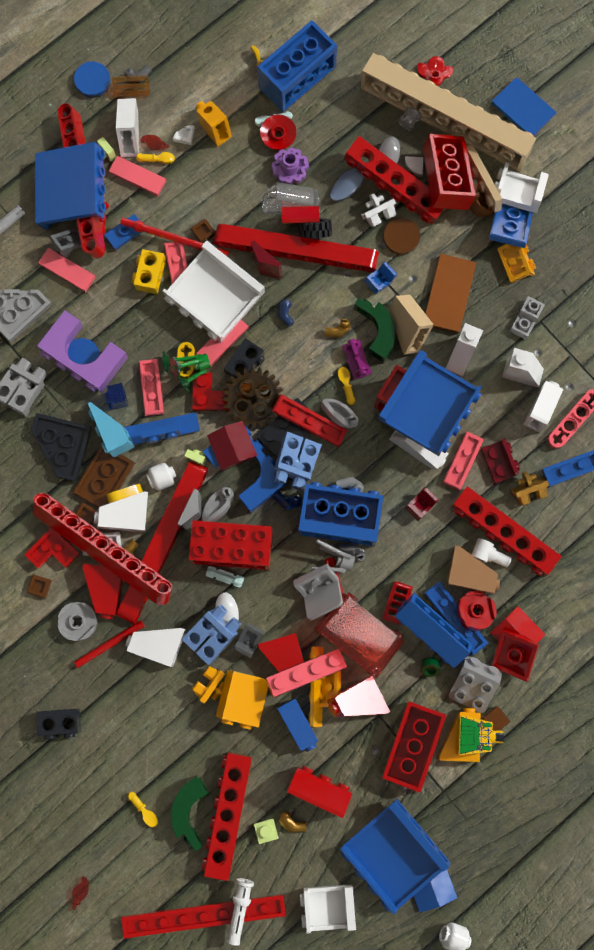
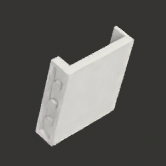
M206 241L202 245L203 250L168 290L163 289V293L167 303L171 306L175 304L183 316L191 317L193 323L198 328L207 330L210 338L215 341L218 339L222 342L265 293V288L211 243Z

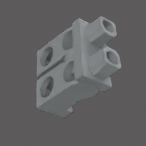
M21 358L16 365L12 363L10 369L0 381V403L9 408L11 407L14 411L27 417L31 405L45 386L43 381L47 373L40 367H36L32 374L27 372L32 364L26 359Z

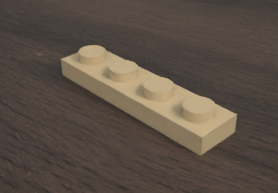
M473 144L467 145L472 177L477 179L480 192H484L487 205L492 207L494 213L501 211V195Z

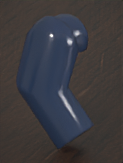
M285 299L281 300L278 304V317L289 328L295 321L288 314L292 303L290 300Z

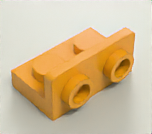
M505 244L497 248L511 283L529 275H535L534 269L536 267L533 260L528 258L527 253L529 249L527 245L525 248Z

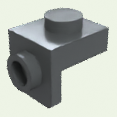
M247 622L234 649L243 656L252 657L265 631Z

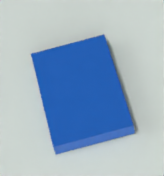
M517 77L491 102L516 127L524 132H530L533 136L557 113Z
M502 203L501 211L494 213L489 239L525 248L533 212Z

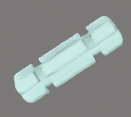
M209 566L206 571L207 577H216V580L227 584L233 583V586L239 588L244 581V577L240 575L234 576V573L222 569L216 570L217 568Z

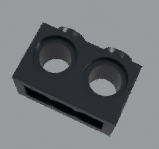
M245 338L224 367V372L236 378L235 370L238 367H245L247 372H250L251 366L254 369L257 366L260 367L265 360L264 350ZM249 352L256 353V356L252 359L246 357Z
M80 708L37 711L38 736L44 735V739H55L57 734H64V738L76 737V733L81 732ZM68 717L74 722L71 729L65 726V720ZM48 719H51L54 723L52 730H47L45 727V722Z

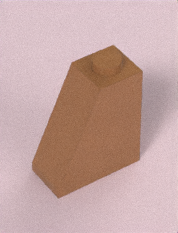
M455 545L452 550L446 585L471 591H482L491 595L498 591L500 579H497L498 574L460 546Z

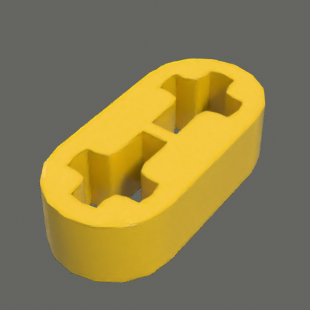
M189 342L180 344L177 358L185 357L182 351L186 347L191 351L188 353V356H194V346ZM188 366V369L191 370L187 371V374L181 371L179 376L188 379L195 371L194 366Z
M136 484L106 494L110 504L139 494L143 490L141 484Z

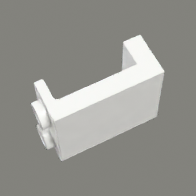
M506 162L504 169L500 168L497 179L500 181L495 183L502 197V203L537 213L549 174L541 172L539 179L509 171V163Z
M352 884L304 888V894H300L301 907H305V915H302V928L307 929V934L311 933V931L346 928L348 931L356 930Z

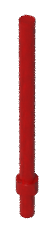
M123 217L121 219L120 225L133 228L136 232H145L203 250L202 245L204 243L145 225L144 222L139 220L132 221ZM217 248L228 257L229 251Z

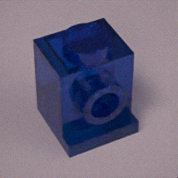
M123 384L107 386L108 391L105 392L107 404H109V409L128 407L126 390Z

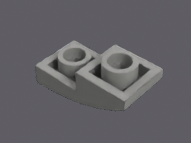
M528 296L509 332L527 340L545 304Z

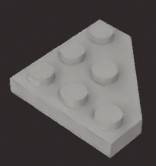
M4 289V291H0V332L12 342L52 305L51 302L39 290L20 291L19 289Z

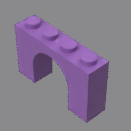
M64 311L37 347L41 351L40 355L47 360H54L56 362L55 365L61 370L67 369L70 371V375L75 380L86 382L85 386L91 391L95 392L97 390L102 393L128 359L125 351L110 342L101 355L92 363L83 365L71 361L68 356V348L83 325L80 320Z

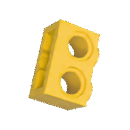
M142 249L141 255H138L136 266H138L137 272H134L132 276V283H134L136 290L158 295L166 263L164 253ZM149 260L155 261L151 266L146 265ZM144 278H150L148 283H142Z

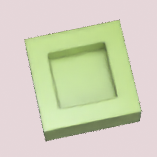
M102 137L97 142L103 148L105 158L107 157L112 162L116 159L115 152L105 138Z
M187 449L185 454L186 460L193 461L202 466L207 461L203 456L204 453L201 451Z
M273 818L254 823L259 844L279 839Z

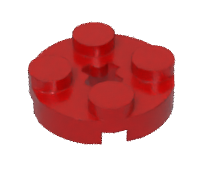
M471 591L458 600L457 615L464 628L474 631L484 630L495 619L497 613L496 605L491 598L484 595V592ZM474 606L481 610L478 615L473 612Z

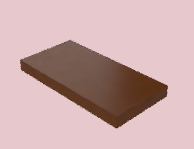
M440 254L425 313L434 324V328L459 334L477 262Z

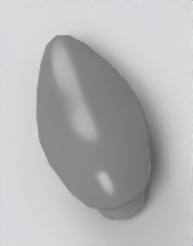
M389 137L384 140L379 151L397 163L400 156L399 141L395 137ZM378 168L380 174H383L384 171L381 168Z
M324 399L322 401L321 408L333 422L345 428H353L358 425V417L347 405L335 399Z
M223 487L209 498L203 510L202 521L215 522L229 510L234 498L231 488Z

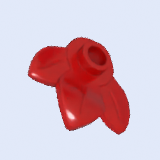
M439 56L431 57L428 64L418 63L417 65L419 75L426 78V80L432 81L438 87L444 79L450 78L453 74V67L444 66V61Z

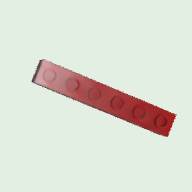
M358 136L346 152L344 160L347 165L358 169L363 177L371 179L378 188L389 192L394 200L401 201L409 211L420 215L424 222L433 224L444 208H433L430 188L362 137ZM361 157H366L369 160V162H363L361 160ZM376 168H381L384 171V173H378L376 171ZM391 179H396L399 184L394 185ZM406 190L412 191L414 196H409ZM421 201L427 202L428 207L422 206Z
M468 486L451 506L456 515L461 518L463 516L467 518L472 527L477 530L479 528L485 532L484 535L491 541L496 540L501 544L500 547L504 551L514 553L519 562L524 565L526 563L532 567L531 570L538 576L543 575L545 577L549 575L562 557ZM470 505H475L478 508L477 514H472L469 511ZM485 517L493 519V526H488L485 523ZM501 528H506L509 531L508 538L501 535ZM517 540H522L525 543L524 549H519L516 546ZM533 551L540 554V561H535L532 558Z
M228 752L227 756H223L221 768H225L224 776L219 777L217 788H220L221 791L220 796H216L214 802V809H217L216 817H212L210 829H213L212 838L208 837L206 849L209 850L208 858L204 857L202 870H205V877L229 880L252 756ZM237 769L240 773L239 779L232 780L229 777V771ZM226 790H234L236 798L228 800L225 797ZM223 810H229L232 813L230 820H224L221 817ZM218 831H226L228 839L225 841L219 840L217 837ZM215 851H221L224 854L222 861L214 859L213 853Z

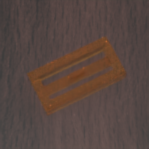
M148 75L112 77L114 97L150 95ZM145 80V83L117 85V82ZM146 88V90L118 91L117 89Z

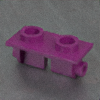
M353 338L348 340V343L343 344L342 348L354 380L371 375L372 372L360 339L355 340Z

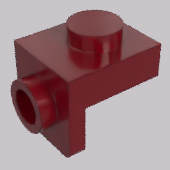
M424 487L407 504L405 509L419 521L439 500L431 491Z

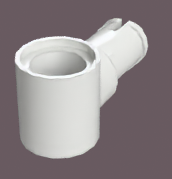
M478 538L471 554L483 563L493 561L506 568L509 566L512 557L496 551V548L493 547L494 544Z

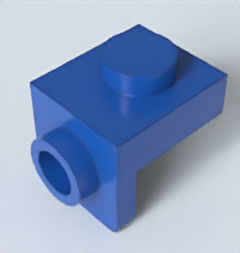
M384 262L378 270L368 275L364 282L375 294H378L391 285L397 273L387 262Z

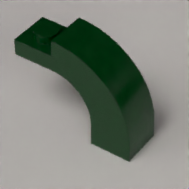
M358 298L354 304V310L371 320L377 329V337L370 346L368 354L384 363L392 351L395 340L393 318L380 302L374 308L368 300Z
M199 775L191 779L180 789L174 799L171 810V822L176 837L179 838L185 834V843L189 849L193 847L194 851L201 848L203 843L191 825L190 810L198 799L209 792Z

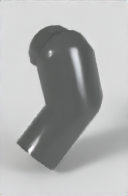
M145 65L140 71L128 68L125 70L124 75L130 82H142L152 70L148 65Z

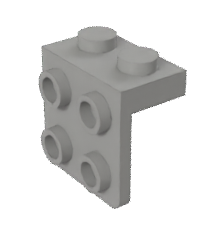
M328 564L293 580L294 587L304 597L306 614L310 621L342 606L343 600L339 578Z
M467 656L463 660L461 671L449 692V698L469 708H474L477 712L484 713L500 685L502 672L494 666L481 663L477 658Z

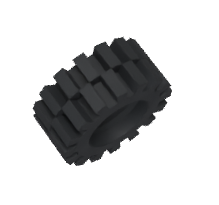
M320 218V222L298 223L299 237L316 239L332 236V220Z

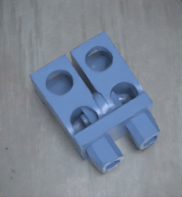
M287 432L282 437L281 448L273 470L275 472L274 481L279 484H285L287 477L294 480L291 487L301 491L306 482L311 478L322 444L308 439L303 441V437Z
M223 605L208 611L182 638L193 651L199 649L196 654L208 665L218 658L220 653L238 634L237 630L241 626V623L234 617L228 623L223 619L224 615L228 612Z

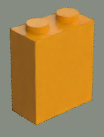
M227 670L216 717L222 719L221 723L233 725V722L240 723L239 727L251 729L252 726L259 727L268 691L266 679Z

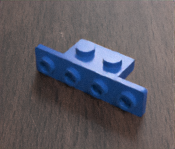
M196 413L124 427L128 431L133 445L146 442L148 444L156 443L161 439H175L180 435L200 431Z

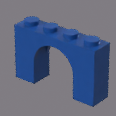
M245 426V428H246V430H247V432H248V435H249V437H250V436L252 435V433H251V432L249 431V429ZM250 437L257 453V457L254 458L261 466V473L258 480L239 495V499L249 512L253 513L286 487L287 482L279 484L274 481L275 472L273 470L276 463L269 455L265 456L262 452L264 449L257 440L254 442ZM210 445L203 453L214 468L217 469L220 465Z

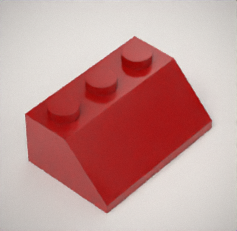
M304 765L301 768L297 767L287 792L344 818L352 796V792L349 791L350 787L340 782L338 785L330 782L331 778L320 774L318 777L312 774V769Z

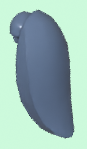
M351 169L340 176L331 191V199L334 202H338L356 192L363 181L361 172L358 169Z

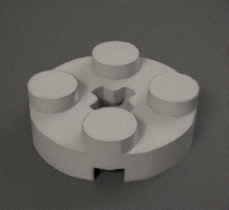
M69 603L61 609L58 615V629L68 640H86L92 636L98 625L94 609L85 603ZM74 617H76V618H80V617H81V618H82V620H81V623H82L81 626H79V625L74 626V625H73V624H74V620H73Z

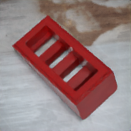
M397 581L393 582L382 619L401 625L397 617L389 615L388 612L397 613L398 609L390 607L391 603L401 606L410 597L413 586ZM396 588L407 591L406 595L396 592ZM393 597L403 598L404 602L394 600Z

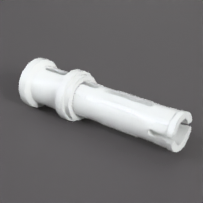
M244 878L236 880L238 885L236 895L233 896V903L235 905L227 943L231 945H240L246 907L251 902L249 897L254 882Z

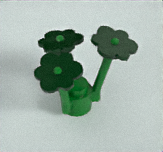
M163 351V363L166 373L168 372V367H171L174 377L180 380L181 386H184L188 394L190 393L188 387H190L189 382L207 373L206 369L211 368L206 353L179 358L173 356L170 358ZM193 365L195 370H199V372L188 379L179 376L182 367Z

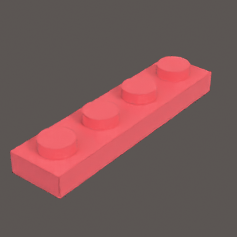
M337 649L267 677L266 682L273 698L341 671L347 668L340 649Z

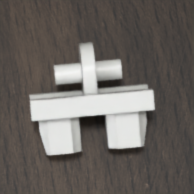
M373 193L369 195L370 201L365 204L367 208L371 206L374 208L361 214L363 220L366 219L369 225L374 227L381 223L377 213L383 211L386 220L397 215L394 207L396 202L392 199L380 205L379 202L383 201L384 197L382 195L376 197Z

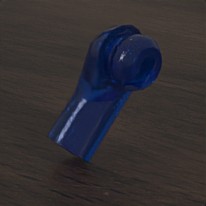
M280 491L272 497L284 509L298 508L302 502L299 495L286 498Z

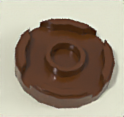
M397 218L386 226L383 234L384 243L392 253L397 255L409 254L419 244L420 230L412 220Z

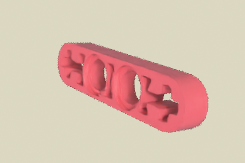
M594 389L589 390L549 435L547 442L551 448H561L594 411V401L589 406L586 404L591 398L590 396L594 395ZM577 408H584L586 415L579 417L576 414ZM566 421L573 423L574 429L572 431H567L564 428ZM562 432L564 435L559 440L561 444L559 442L555 444L553 437L556 438Z

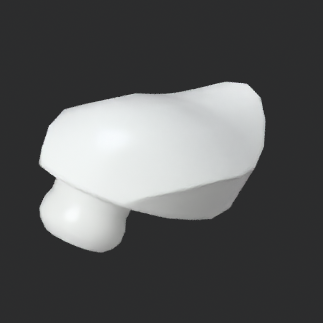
M229 593L220 594L216 601V607L223 605L228 611L223 619L227 623L233 617L239 621L238 607L232 595Z

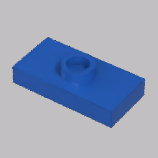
M135 214L127 218L132 221L139 220ZM119 224L104 235L113 248L118 250L141 233L134 231L133 228Z

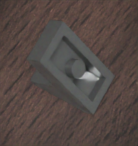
M78 227L49 237L57 250L65 258L70 256L72 250L82 247Z

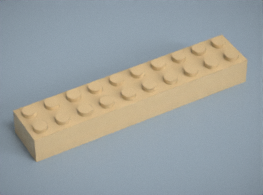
M373 53L362 70L361 89L448 135L463 136L467 145L473 144L474 148L503 164L507 162L509 167L519 172L521 171L537 139L530 132H524L514 124L501 120L497 115L489 114L480 106L468 103L466 99L453 95L449 90L436 86L430 80H424L415 72L403 69L401 65L388 61L382 55Z

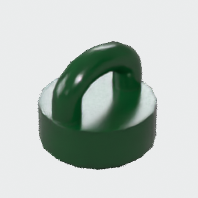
M432 657L422 659L420 665L421 673L427 677L437 676L440 673L439 660Z

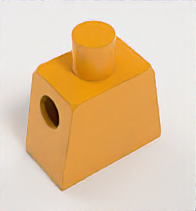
M200 101L196 104L195 109L197 110L200 125L217 147L232 137L227 116L212 101L206 104Z

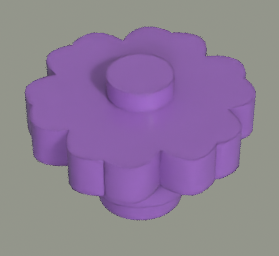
M289 148L286 151L282 149L275 154L272 171L274 177H279L281 184L288 186L293 182L299 184L306 178L309 163L306 156H301V150Z

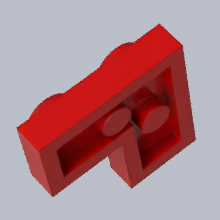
M211 372L202 374L193 380V411H227L229 409L223 407V404L227 401L222 400V397L227 394L223 393V391H212L213 374Z
M52 528L25 554L39 569L52 556L67 568L80 555L71 544Z

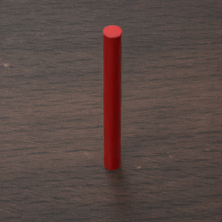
M142 620L74 661L76 667L80 668L128 638L129 635H133V632L144 628L145 625Z

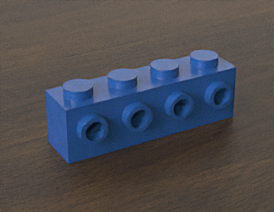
M415 593L398 608L395 615L398 621L410 628L412 633L417 638H421L430 650L437 652L446 664H450L455 668L470 654L472 644Z

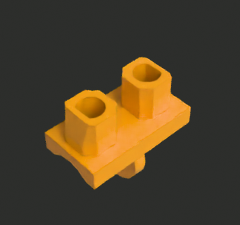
M210 666L203 672V675L210 680L207 686L197 681L192 688V691L204 704L213 691L215 692L211 698L216 701L219 695H221L224 685L222 681L217 687L225 673L220 669L216 670Z

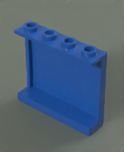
M96 142L35 153V223L43 229H51V223L98 216L100 219H104L106 206L104 203L105 169L103 159L105 158V152Z
M420 350L383 408L378 420L439 456L441 452L446 453L450 447V437L452 435L456 437L461 429V426L458 424L461 419L466 420L472 411L469 409V406L472 402L477 403L481 396L479 390L482 386L475 387L426 357L427 353Z
M398 799L394 800L340 849L343 858L348 863L351 862L355 867L356 874L361 879L364 878L367 881L369 890L374 895H378L382 900L383 907L393 914L438 874L447 870L451 864Z

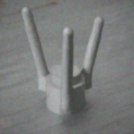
M316 540V543L322 545L319 547L320 550L337 557L336 565L339 568L330 567L334 572L345 574L346 570L351 571L355 556L344 553L325 542ZM311 567V571L319 567Z

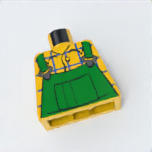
M458 715L457 754L467 755L491 752L492 743H503L504 732L492 730V722Z

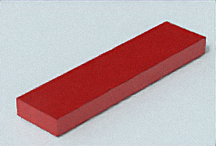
M282 394L279 395L271 411L336 447L340 446L347 432L345 428Z

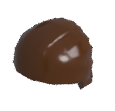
M474 185L476 197L470 206V210L477 217H488L494 214L492 207H489L486 203L484 192L481 193L480 190H477L478 186Z

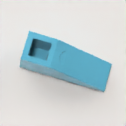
M89 402L90 410L88 413L91 419L96 422L95 430L98 436L103 439L101 444L104 451L116 457L134 448L128 431Z

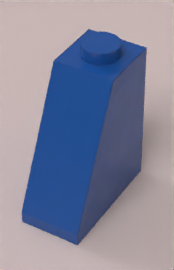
M296 698L277 708L301 751L305 749L308 752L317 747L315 743L318 742V739Z

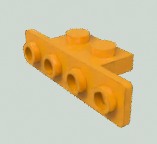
M312 647L310 660L324 655L323 647ZM341 671L311 682V691L309 693L310 712L308 715L311 727H322L323 707H328L329 705L327 699L341 691Z

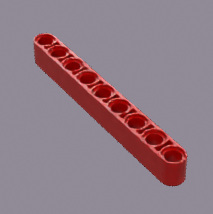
M68 103L60 105L57 114L63 147L85 144L80 113ZM98 216L77 219L83 251L95 259L101 258L105 254V243L100 218Z
M218 224L214 238V244L223 248L252 252L251 242L254 240L271 256L364 272L376 271L379 252L374 249L228 224Z
M190 461L141 561L158 574H160L181 530L178 522L194 488L198 491L200 490L208 473V468L193 461ZM129 586L116 616L135 624L148 598L132 586Z
M38 493L34 496L33 515L155 604L165 605L169 602L172 585L167 579L48 494Z

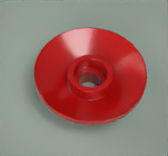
M280 114L268 117L260 128V136L263 143L273 150H282L290 147L297 135L294 122L289 117ZM276 133H281L282 136H281V137H276L275 134H276Z

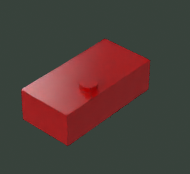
M429 134L423 147V154L433 208L468 210L476 194L465 138L463 136Z
M408 701L382 778L421 793L447 715Z

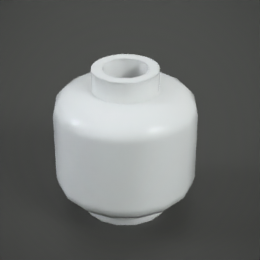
M166 463L149 468V474L146 475L151 488H155L158 491L174 484L173 478L176 477L173 467H168Z
M452 922L442 927L439 940L444 949L466 950L470 947L471 937L466 927Z

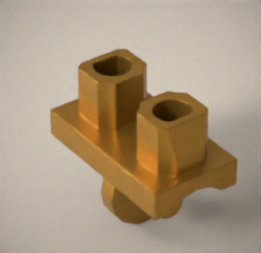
M525 471L522 473V479L517 480L519 486L510 489L511 494L516 497L519 504L524 506L531 502L529 493L534 492L537 499L547 497L546 487L549 486L548 480L544 481L543 478L537 479L536 474L529 476L528 472Z

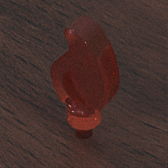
M144 135L140 139L141 143H146L152 150L169 148V145L161 141L156 135Z
M85 876L81 878L82 882L72 891L74 898L72 904H74L73 910H76L77 906H80L81 901L88 895L89 881Z

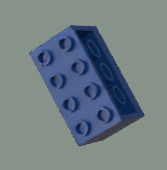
M311 20L257 66L259 89L282 112H285L336 68L337 44Z
M310 482V484L305 485L299 535L375 547L383 503V495H379L380 492L368 491V493H363L357 488L343 490L338 485L323 487L318 482ZM320 506H324V508L327 510L320 512L317 508H320ZM339 509H343V511L346 513L340 515L339 512L336 511H338ZM362 512L365 516L359 518L356 514Z

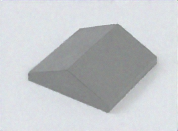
M195 488L178 522L179 527L183 530L192 525V520L197 521L202 517L201 495Z

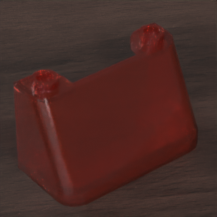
M348 592L347 595L342 593V606L326 613L314 628V631L324 638L326 637V640L340 649L362 669H366L368 674L373 676L374 679H377L405 642L402 639L404 636L396 629L393 631L360 606L356 602L358 599Z

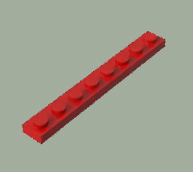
M283 894L249 898L251 902L246 907L244 922L286 916ZM233 901L122 916L123 937L125 939L231 924L235 904Z

